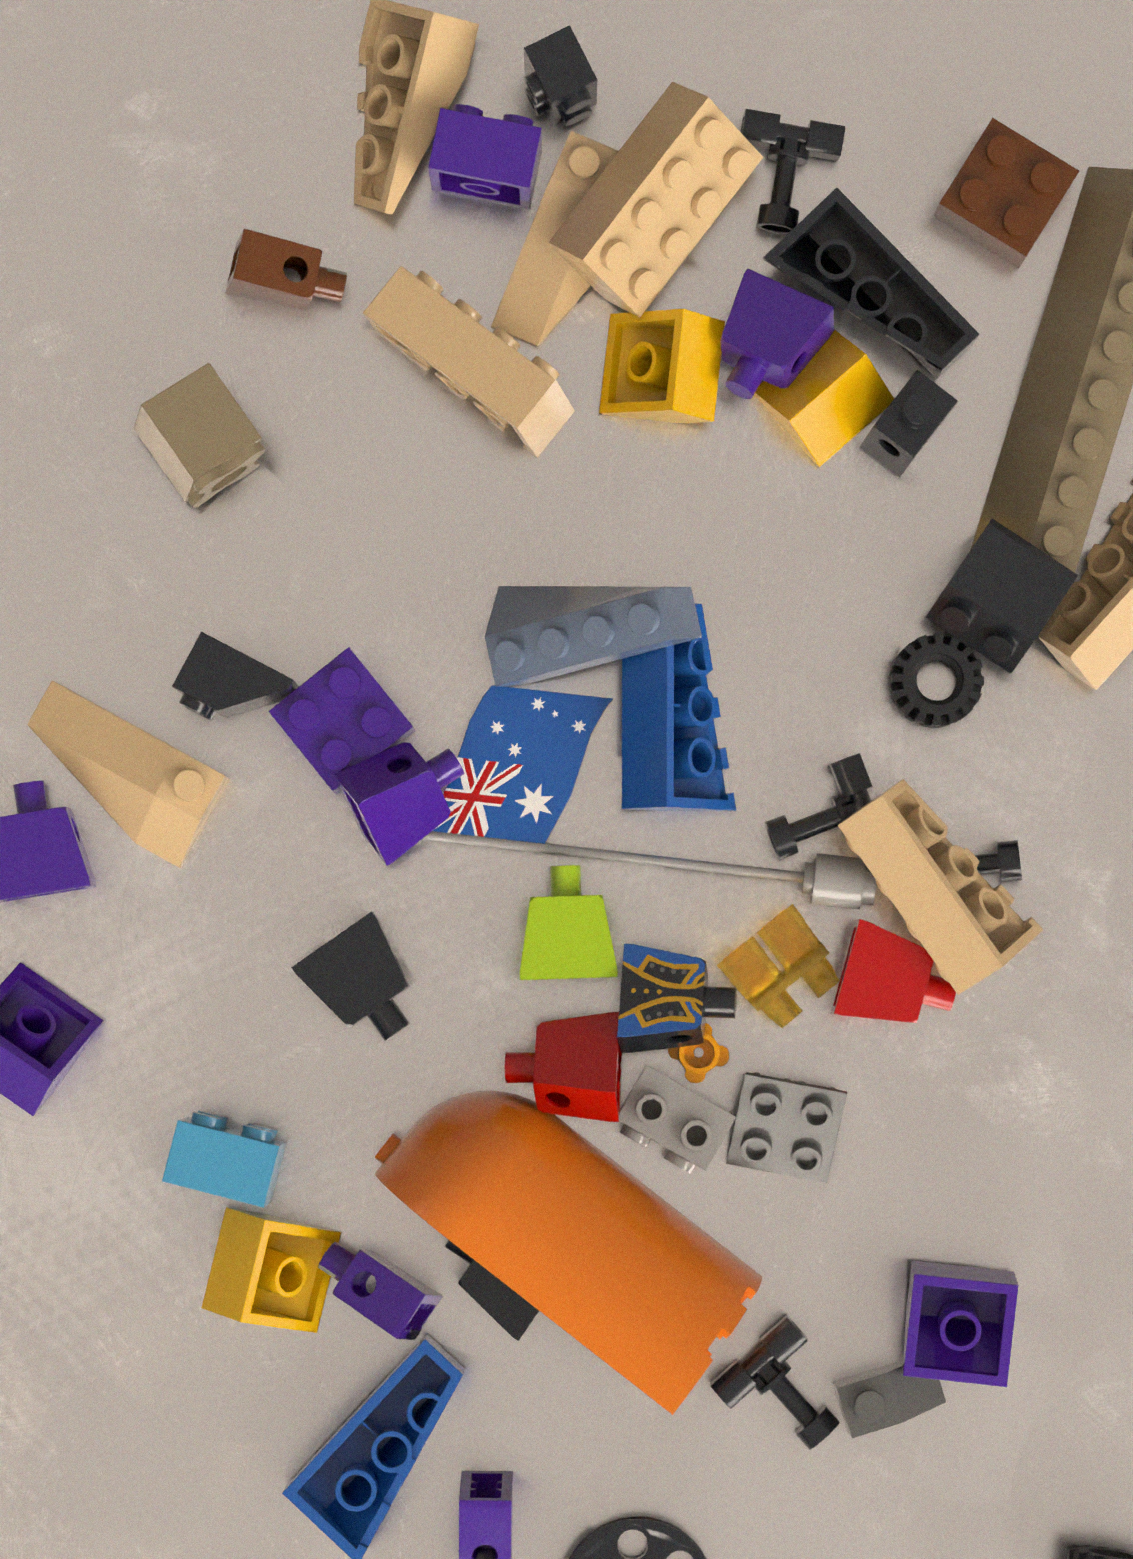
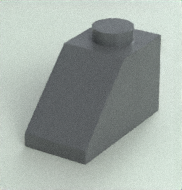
M903 1360L832 1382L847 1431L852 1438L903 1423L946 1403L940 1380L903 1376Z

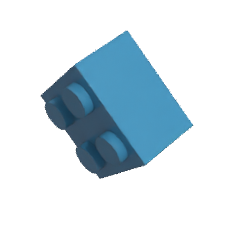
M200 1110L193 1112L192 1118L186 1117L178 1120L162 1182L263 1208L272 1202L287 1142L276 1140L278 1130L251 1123L243 1125L242 1131L226 1127L227 1117Z

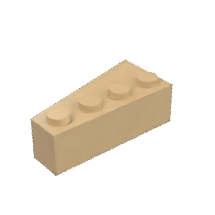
M400 266L363 312L364 316L378 333L425 370H429L431 366L437 369L435 375L459 397L467 399L469 395L475 398L473 401L475 406L502 431L509 424L512 425L524 443L523 447L538 458L575 412L556 381L560 375L558 371L539 356H535L530 361L520 354L518 349L521 345L503 329L497 327L492 333L479 323L482 316L465 301L458 299L455 304L440 295L444 291L443 287L425 272L420 270L415 276Z

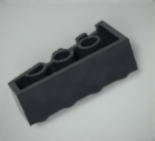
M835 188L763 257L764 261L909 350L936 379L974 344L979 336V333L838 188Z

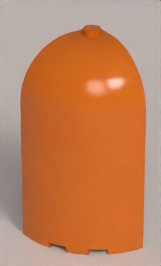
M477 1091L450 1098L425 1113L402 1139L393 1133L374 1157L382 1163L375 1172V1176L404 1204L672 1415L712 1363L713 1359L710 1357L712 1353L708 1351L710 1345L716 1337L721 1339L724 1336L727 1339L732 1334L747 1310L742 1303L747 1297L750 1300L753 1298L762 1282V1276L559 1117L555 1114L542 1113L537 1109L536 1102L517 1094L500 1091Z

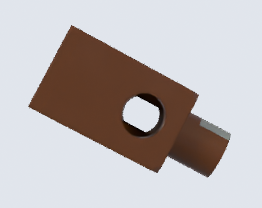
M243 229L235 246L225 293L297 309H306L313 296L341 302L346 285L347 272L320 266L322 250ZM283 270H295L300 276V281L293 282L289 280Z

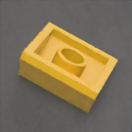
M835 329L830 338L789 387L781 389L763 381L754 393L758 400L818 468L883 413L894 400V397L867 354Z

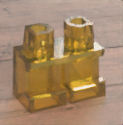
M790 904L754 933L782 967V971L777 968L753 936L749 937L715 965L734 988H737V992L755 1012L762 1010L780 1028L786 1026L802 1012V1009L785 990L801 977L817 998H820L840 981L832 965L825 958L830 954L829 951L812 932L794 904Z

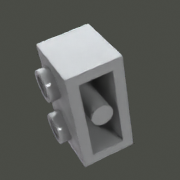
M647 1064L620 1108L619 1121L624 1123L620 1130L621 1134L644 1147H647L652 1139L669 1149L664 1159L690 1174L695 1165L705 1171L707 1170L737 1118Z

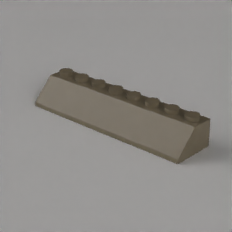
M1090 166L1087 168L971 548L993 518L1074 573L1076 571L1133 385V169Z

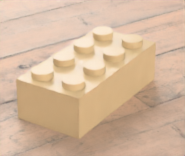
M672 82L548 243L606 301L641 317L763 159V156L708 96Z

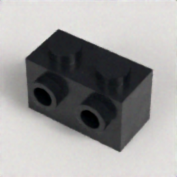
M570 25L524 47V71L526 75L524 79L527 88L524 90L535 114L540 116L545 113L551 126L562 121L565 126H569L588 117L592 113L590 107L597 104L598 79Z

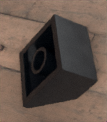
M992 518L942 591L926 618L1011 674L1034 643L1078 575Z
M202 631L172 685L174 689L182 694L179 701L180 704L210 721L215 713L225 718H230L278 703L299 687L290 677Z

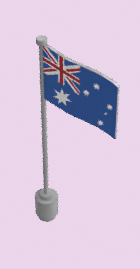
M492 685L482 697L469 721L457 758L463 768L464 775L448 784L443 793L451 811L448 819L423 838L424 840L803 882L802 893L812 894L811 904L860 909V905L873 906L876 890L875 877L862 859L856 857L817 853L815 863L805 862L804 872L546 843L572 796L590 737L602 714L613 701L612 698ZM423 839L420 840L417 844H422Z

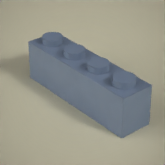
M499 586L485 633L495 686L526 685L702 638L691 587Z

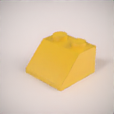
M687 309L645 311L641 317L630 312L610 314L599 414L670 423L714 422L722 354L721 337L725 321Z
M226 1207L201 1308L243 1323L317 1333L331 1277L319 1269L318 1265L328 1248L334 1242L339 1244L341 1232L264 1213Z

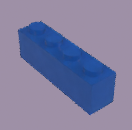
M695 603L702 638L622 659V809L736 811L734 793H726L722 770L729 768L726 748H718L714 719L721 717L718 697H713L712 692L708 688L706 677L713 670L702 604Z
M426 1334L286 1485L282 1494L351 1559H362L460 1382L465 1369L433 1338Z

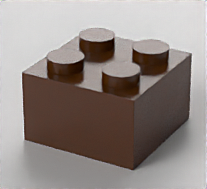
M992 117L941 199L933 216L1017 268H1020L1076 178L1079 170Z

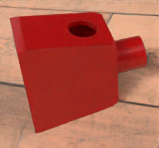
M857 919L854 924L830 1013L839 1016L917 1023L922 1004L950 1011L956 992L951 984L942 977L930 974L934 961L924 947L869 921Z
M608 1012L540 1023L536 1029L535 1052H506V1083H533L536 1106L542 1113L606 1122H619L623 1053H621L617 1038L619 1012Z

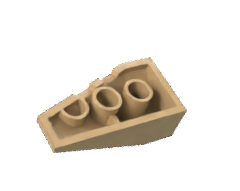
M370 0L359 45V63L366 65V89L364 92L358 93L357 110L364 111L365 117L364 136L360 137L356 143L354 204L382 213L393 214L435 135L440 108L449 109L467 75L471 56L475 49L479 24L388 0Z
M573 131L570 132L528 232L491 328L496 329L499 327L512 337L538 347L591 287L548 242L615 157L618 150Z
M53 680L27 724L136 844L175 866L182 867L230 779Z

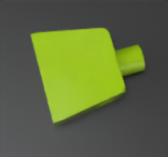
M581 865L550 866L551 896L530 897L520 966V980L618 977L603 896L581 894Z

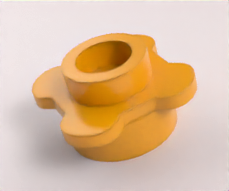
M705 1023L704 1043L668 1048L669 1056L679 1060L685 1069V1078L692 1083L702 1082L708 1071L715 1066H724L729 1060L728 1049L716 1042L712 1036V1027ZM698 1047L704 1051L703 1056L700 1058L694 1056V1050Z

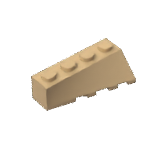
M1133 494L1128 503L1120 501L1110 518L1114 525L1102 545H1093L1085 558L1088 568L1079 582L1072 584L1038 635L1066 671L1095 690L1101 686L1133 650Z
M904 779L859 808L838 825L845 835L849 848L860 856L875 877L879 890L892 901L904 918L911 935L921 942L935 962L940 976L951 984L958 995L1006 965L1043 931L1042 927L1032 917L1023 921L1009 906L1015 898L1001 884L992 888L978 873L977 866L980 861L967 847L962 848L961 846L952 845L946 838L948 834L947 825Z

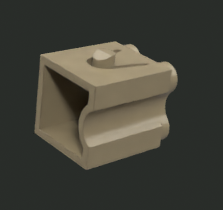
M210 363L205 364L141 404L134 425V430L185 503L188 501L193 508L200 506L228 485L241 480L253 472L260 465L257 459L266 451L260 442L262 437Z

